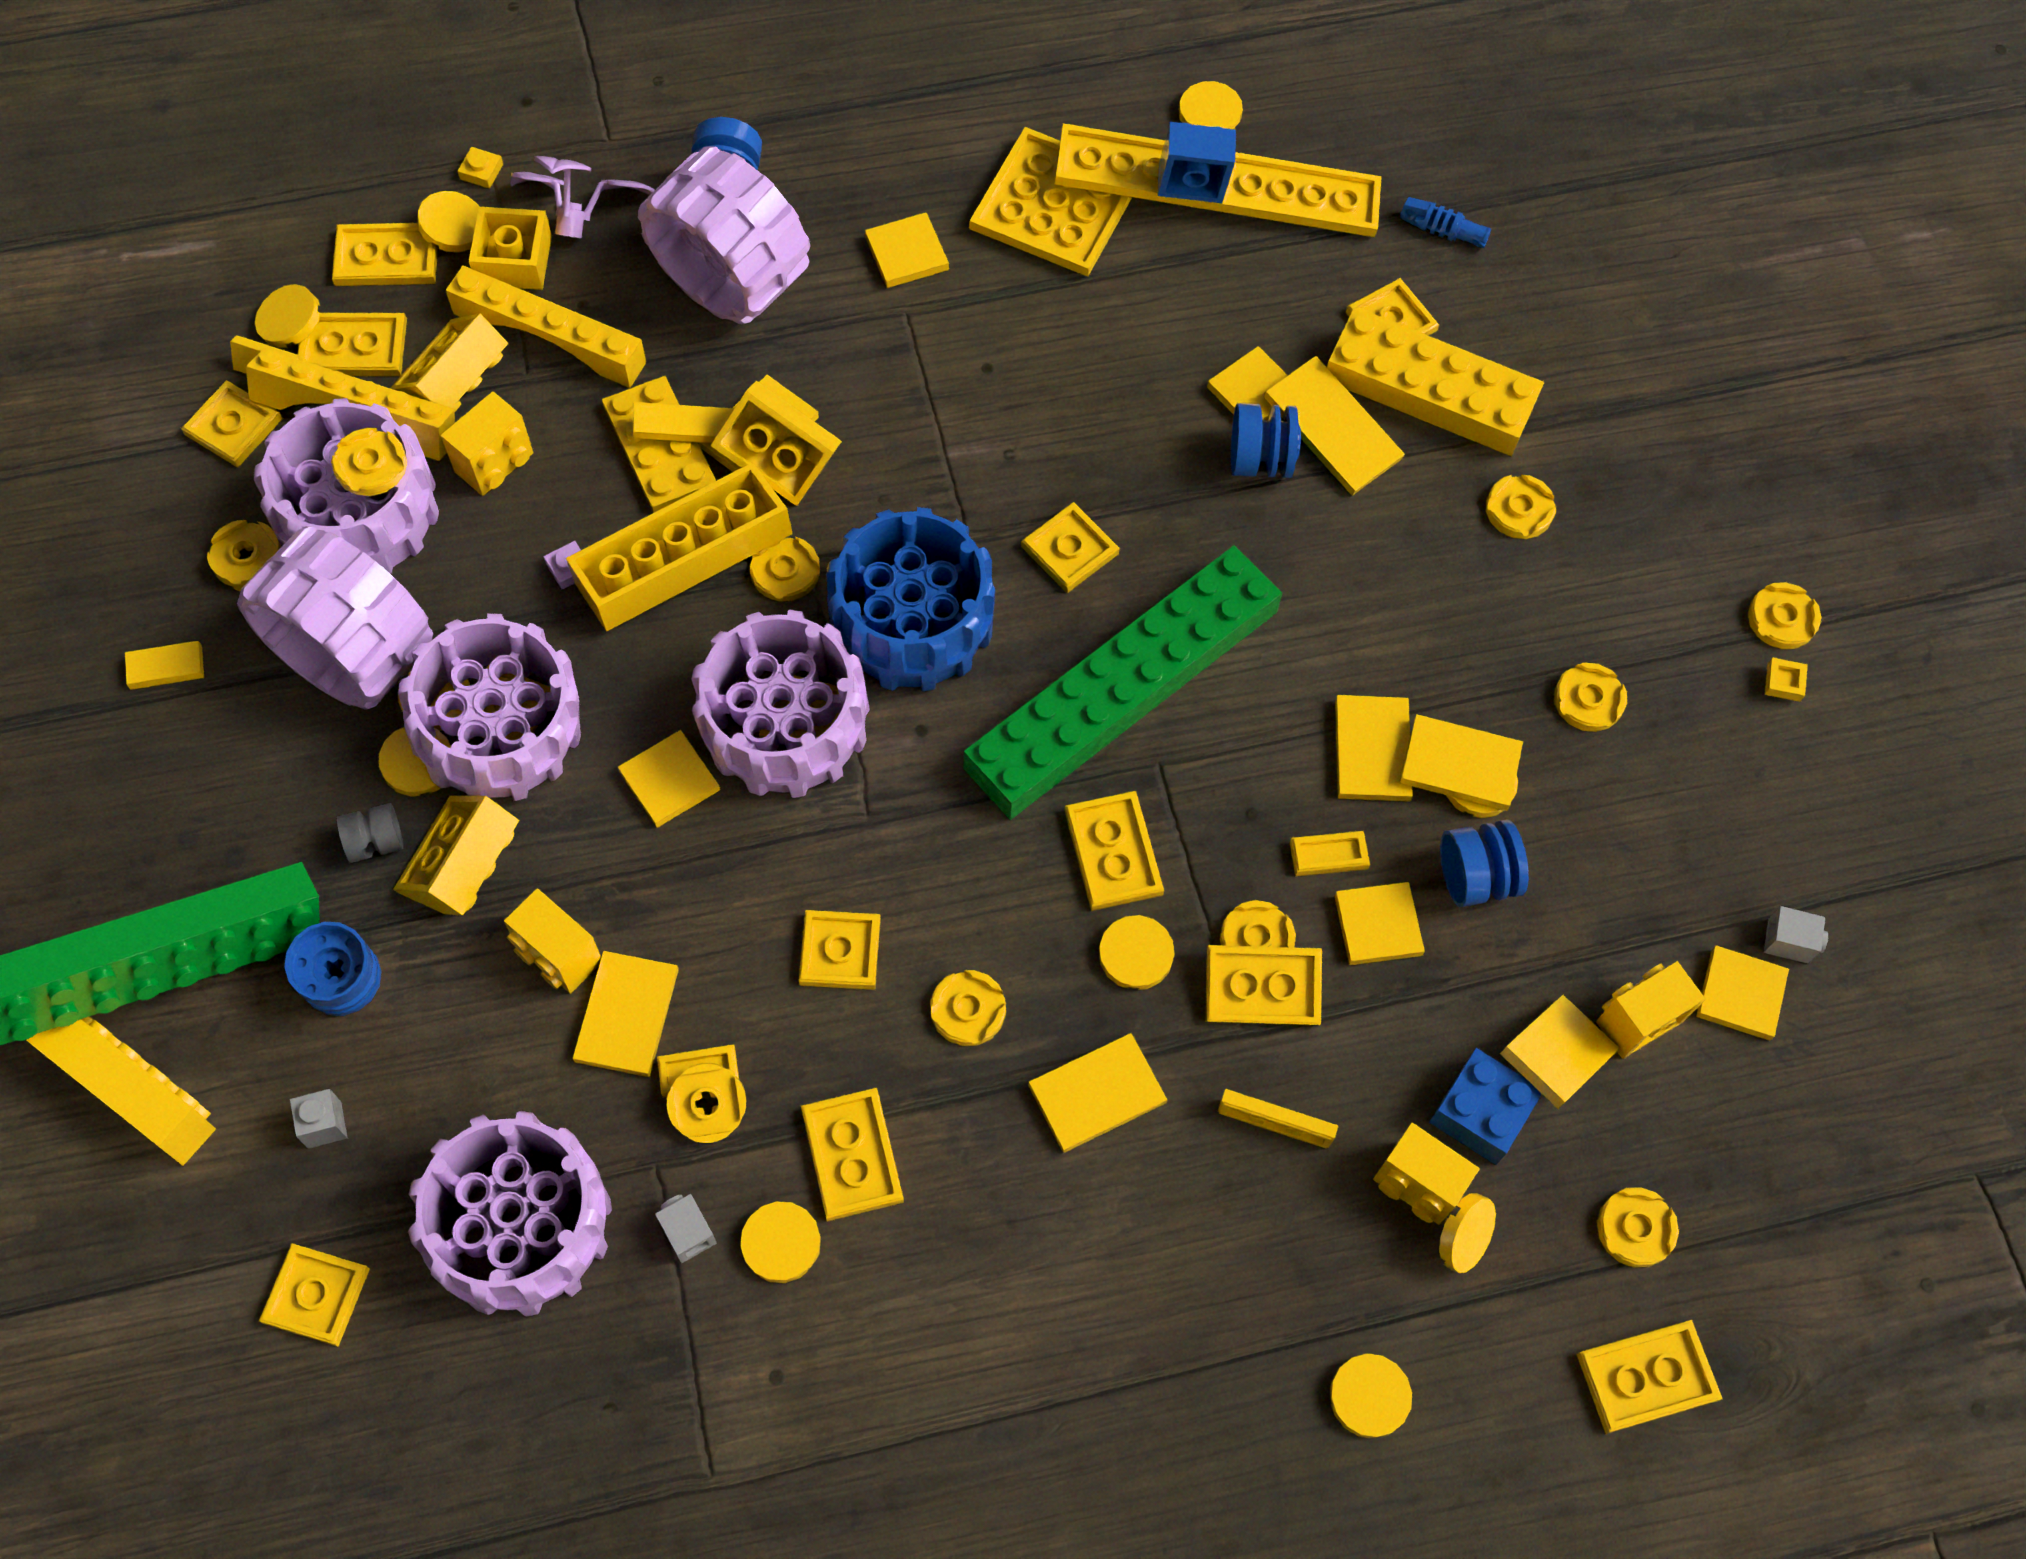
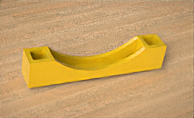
M464 265L446 289L454 315L464 317L481 313L491 325L507 326L537 335L571 353L600 376L628 388H631L646 364L641 339Z
M263 349L246 366L250 401L278 410L305 403L331 404L333 399L347 398L349 403L369 407L375 403L388 408L393 420L399 426L406 424L411 427L417 436L425 457L440 461L447 453L441 434L455 423V409L272 350Z

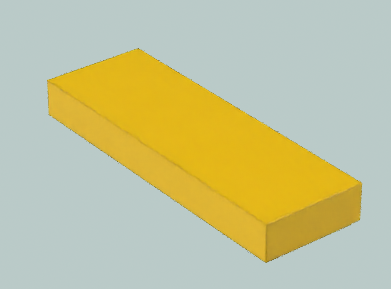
M634 402L633 438L712 443L735 408Z
M1225 1089L1217 1111L1219 1114L1326 1149L1332 1144L1338 1129V1125Z

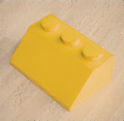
M481 313L451 319L390 389L437 402L440 405L457 411L461 405L460 398L466 392L473 391L482 381L481 374L487 368L490 369L502 359L503 354L501 351L508 345V342Z
M755 381L746 390L712 442L711 447L741 468L753 462L773 490L797 506L842 441L765 386Z
M449 796L393 890L443 914L463 916L475 904L477 899L476 893L483 881L489 878L495 870V861L500 852L512 841L514 837L513 830L519 820L487 796Z

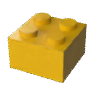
M479 207L469 257L471 269L519 289L543 290L552 238L546 211Z
M493 391L441 434L454 472L482 496L491 489L499 487L507 475L517 467L523 466L534 453L522 415Z
M538 888L504 920L510 932L507 939L516 947L514 952L529 966L535 962L543 971L541 976L556 990L562 986L571 994L600 964L601 955L592 935Z
M1678 961L1667 968L1662 963L1653 967L1642 976L1644 979L1635 986L1631 982L1625 984L1612 994V999L1602 1005L1604 1012L1596 1020V1023L1602 1032L1620 1047L1617 1052L1622 1059L1683 1023L1706 1000Z
M1411 1123L1373 1180L1379 1183V1189L1388 1197L1395 1200L1400 1198L1413 1207L1412 1211L1417 1217L1428 1223L1434 1221L1440 1225L1456 1207L1480 1168L1414 1123Z

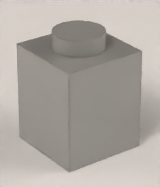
M1780 906L1768 919L1764 953L1808 964L1819 953H1823L1827 946L1828 932L1824 931L1825 917Z
M330 1089L290 1099L296 1137L308 1149L348 1138L342 1103Z
M691 1194L684 1198L682 1195L670 1198L661 1205L662 1210L655 1213L681 1264L717 1244L713 1233Z

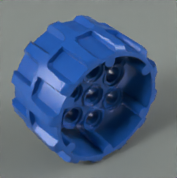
M917 507V511L898 513L888 509L876 513V519L860 529H850L842 538L843 550L839 558L833 559L828 563L826 572L829 624L840 631L847 652L859 658L862 671L879 680L880 686L883 688L895 690L898 686L921 687V691L934 690L936 683L946 680L955 674L962 677L972 669V659L978 648H986L992 637L995 587L992 582V558L985 547L978 549L975 542L969 537V527L957 519L953 523L945 518L934 515L929 508ZM938 581H946L949 584L945 586H939L935 583ZM877 582H883L887 584L883 587L873 586V584ZM958 585H960V595L963 598H967L962 603V613L959 612V603L956 599ZM862 587H864L866 602L864 604V615L861 616L860 605L855 601L862 598ZM909 597L918 599L916 602H906L904 600ZM945 612L948 613L950 616L946 618L937 617L936 614ZM877 614L887 615L884 619L873 618Z

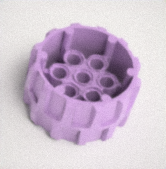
M704 147L701 151L691 154L639 207L638 219L641 221V234L657 259L658 264L686 295L722 320L729 319L738 324L751 322L807 269L810 261L807 256V252L811 247L809 238L804 232L798 219L799 216L794 208L786 201L774 184L765 175L748 164L745 159L735 153L730 154L720 151L717 147Z
M347 398L333 399L331 404H325L312 409L304 407L294 412L295 417L280 430L270 433L264 442L267 449L263 461L255 466L254 481L263 498L260 507L282 546L300 528L312 526L317 530L331 532L341 537L375 560L388 573H392L393 567L408 556L413 555L415 557L423 549L422 540L429 525L436 524L439 510L433 496L436 483L416 434L406 424L399 426L393 420L388 408L375 403L371 407L349 403ZM364 428H377L378 431L385 433L388 431L394 434L402 443L407 458L406 471L399 483L387 492L374 496L356 495L350 491L345 492L346 490L334 475L331 463L332 455H335L340 440L351 432ZM294 505L300 506L301 513L299 515L296 514L293 508Z
M312 526L300 528L266 561L241 588L237 602L239 611L243 614L251 629L284 663L328 695L349 706H357L364 710L375 707L414 664L412 652L420 643L431 642L433 632L428 625V617L390 573L363 551L331 532L317 530Z
M788 610L787 615L763 616L760 612L747 615L746 622L729 632H718L711 640L712 649L705 662L695 666L691 678L696 692V703L692 708V712L700 734L711 753L717 769L725 776L736 775L746 783L750 793L763 796L768 791L790 792L792 798L802 797L806 795L807 789L821 784L828 779L831 783L840 779L843 776L842 767L851 757L854 751L860 753L867 741L865 718L870 710L861 663L856 655H850L847 652L840 631L830 624L823 628L817 623L805 619L802 611ZM785 660L784 664H778V661ZM764 671L772 672V675L766 679L757 678ZM799 671L809 672V675L803 679L793 678ZM828 672L839 679L837 682L839 695H833L828 685L819 682V677L826 676ZM747 673L749 678L748 682L736 683L741 677H743ZM744 700L753 701L751 706L747 708H737V705ZM780 700L790 702L784 708L778 709L773 707ZM816 700H824L827 702L825 706L816 709L810 707V705ZM836 713H840L834 723L817 738L814 727L825 726L831 723ZM726 714H731L734 722L743 726L744 734L736 733L731 739L721 731L728 726ZM761 729L770 731L764 738L753 737ZM804 729L807 731L801 738L790 737L795 730ZM780 744H785L787 750L776 751Z
M487 614V619L462 622L459 619L453 620L445 624V631L440 633L431 642L420 643L412 652L414 662L410 676L400 681L398 695L403 709L404 727L413 755L419 757L426 765L431 780L440 788L452 786L467 793L468 796H487L489 798L512 796L513 801L527 798L528 790L539 785L547 778L555 781L563 773L562 760L569 747L576 748L581 737L579 696L568 655L563 650L555 652L552 646L546 642L542 628L533 623H529L525 627L521 624L504 620L502 614ZM490 665L489 669H483L482 666ZM531 672L538 675L550 685L551 692L544 693L540 685L534 682H525L524 677H529ZM504 674L515 675V678L511 681L499 680ZM468 678H475L478 680V682L472 686L462 685L463 681ZM450 682L454 687V691L443 693L438 697L435 706L430 707L439 691ZM528 700L538 702L535 707L530 709L521 707L522 703ZM489 705H498L501 707L495 713H486L483 711ZM459 709L463 711L461 715L455 718L446 716L450 710ZM554 711L555 715L552 721L538 737L531 733L530 727L541 724L545 720L547 712ZM440 725L446 734L458 736L459 741L454 742L451 748H448L435 739L434 726ZM517 731L523 734L517 740L505 738L511 732ZM476 736L485 738L484 742L479 745H470L468 743L471 738ZM495 749H501L503 754L492 756Z
M519 1111L516 1114V1119L491 1121L483 1114L470 1120L472 1127L462 1131L449 1141L439 1139L431 1148V1153L434 1157L430 1161L423 1177L411 1182L408 1195L416 1204V1222L410 1227L408 1233L412 1245L421 1253L424 1262L431 1271V1275L447 1291L468 1302L477 1311L490 1315L497 1309H517L524 1316L536 1315L540 1312L543 1303L558 1297L564 1292L569 1297H572L582 1289L580 1278L588 1269L594 1257L599 1260L604 1258L608 1248L604 1238L606 1215H609L612 1211L611 1199L594 1162L585 1152L575 1135L568 1129L560 1128L556 1130L541 1123L534 1113ZM532 1152L545 1153L562 1160L561 1165L565 1173L561 1176L551 1171H541L535 1174L528 1163L532 1158ZM498 1157L492 1167L493 1175L486 1177L478 1172L472 1173L484 1163ZM516 1166L523 1167V1173L518 1180L514 1182L505 1181V1174L509 1169ZM549 1185L558 1187L555 1197L551 1200L540 1201L538 1199L539 1193L544 1187ZM475 1188H486V1195L481 1201L477 1203L468 1202V1197ZM575 1188L582 1196L579 1219L575 1230L572 1232L565 1230L556 1214L565 1209L569 1201L568 1192ZM454 1197L467 1211V1214L457 1219L453 1226V1238L445 1241V1218L450 1202ZM512 1206L521 1207L520 1215L516 1220L509 1223L502 1221L503 1213L506 1209ZM546 1225L555 1226L554 1236L546 1242L536 1240V1235L542 1227ZM483 1227L484 1234L482 1238L476 1243L467 1244L466 1236L472 1228ZM510 1246L518 1247L519 1252L515 1260L506 1264L500 1263V1256L504 1249ZM537 1251L545 1256L558 1253L556 1257L539 1270L516 1279V1276L524 1273L529 1267L532 1252ZM465 1252L471 1257L478 1258L488 1255L489 1261L496 1268V1270L491 1272L489 1281L477 1280L457 1272L463 1266V1260L459 1254Z

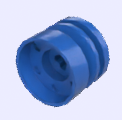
M727 117L709 118L699 123L694 131L691 147L692 154L701 151L704 147H717L720 151L737 154L758 170L762 152V139L758 132L750 125Z
M1237 403L1234 410L1231 435L1232 476L1255 477L1260 462H1265L1268 477L1274 478L1278 462H1280L1281 477L1292 478L1296 461L1299 458L1301 444V428L1298 422L1297 407L1287 405L1283 421H1281L1279 405H1273L1268 420H1263L1260 404Z
M1511 820L1496 821L1494 825L1492 823L1481 824L1478 832L1473 827H1463L1443 832L1440 843L1443 876L1450 896L1458 907L1486 903L1490 894L1496 900L1506 899L1508 895L1509 897H1518L1525 894L1529 881L1527 856L1521 835Z
M321 922L307 927L293 939L286 952L284 967L288 982L314 1009L324 1014L345 1016L357 1012L372 1001L380 987L382 971L378 957L353 928L340 922ZM335 970L344 972L341 978L332 974Z

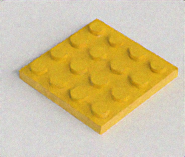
M1024 127L971 217L969 229L1088 277L1132 197L1054 184L1060 140Z

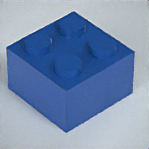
M1170 122L1159 161L1158 196L1223 203L1235 165L1236 130L1218 126L1210 127L1184 122Z
M1476 1048L1462 1067L1429 1123L1497 1165L1509 1151L1542 1094L1526 1078Z

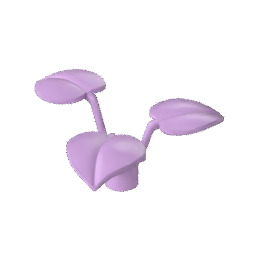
M534 156V161L540 163L552 174L563 170L564 181L531 172L511 173L510 182L511 186L526 181H541L554 189L557 207L555 234L582 238L584 220L590 221V214L603 190L624 187L635 189L648 195L655 191V189L639 182L601 180L585 211H581L582 204L570 202L571 169L591 172V167L575 161L558 160L547 156ZM560 185H564V201H562Z

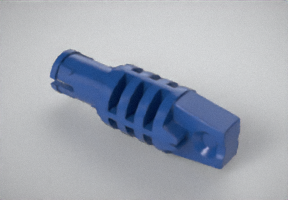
M1412 197L1407 198L1400 215L1402 220L1425 232L1428 228L1430 229V234L1433 235L1435 232H1439L1438 237L1443 238L1444 235H1447V240L1449 241L1460 239L1484 249L1492 228L1465 219L1463 213L1459 211L1455 214L1453 209L1445 210V206L1436 207L1437 203Z

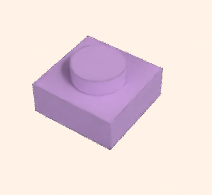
M576 541L543 556L546 565L561 589L574 584L566 558L581 551Z

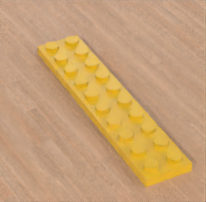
M1063 123L1054 183L1056 185L1375 237L1377 233L1381 176L1235 152V165L1223 203L1158 196L1159 161L1165 140Z

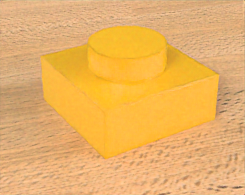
M471 147L458 169L460 180L490 189L503 166L502 157Z
M1772 657L1767 664L1765 695L1800 702L1805 696L1808 664Z

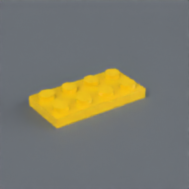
M666 376L602 399L607 416L653 513L716 481L698 442L633 438L634 402L679 405Z

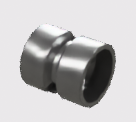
M391 803L369 808L367 815L357 811L337 817L339 836L345 855L350 863L372 858L373 852L376 850L383 855L403 849L399 822Z

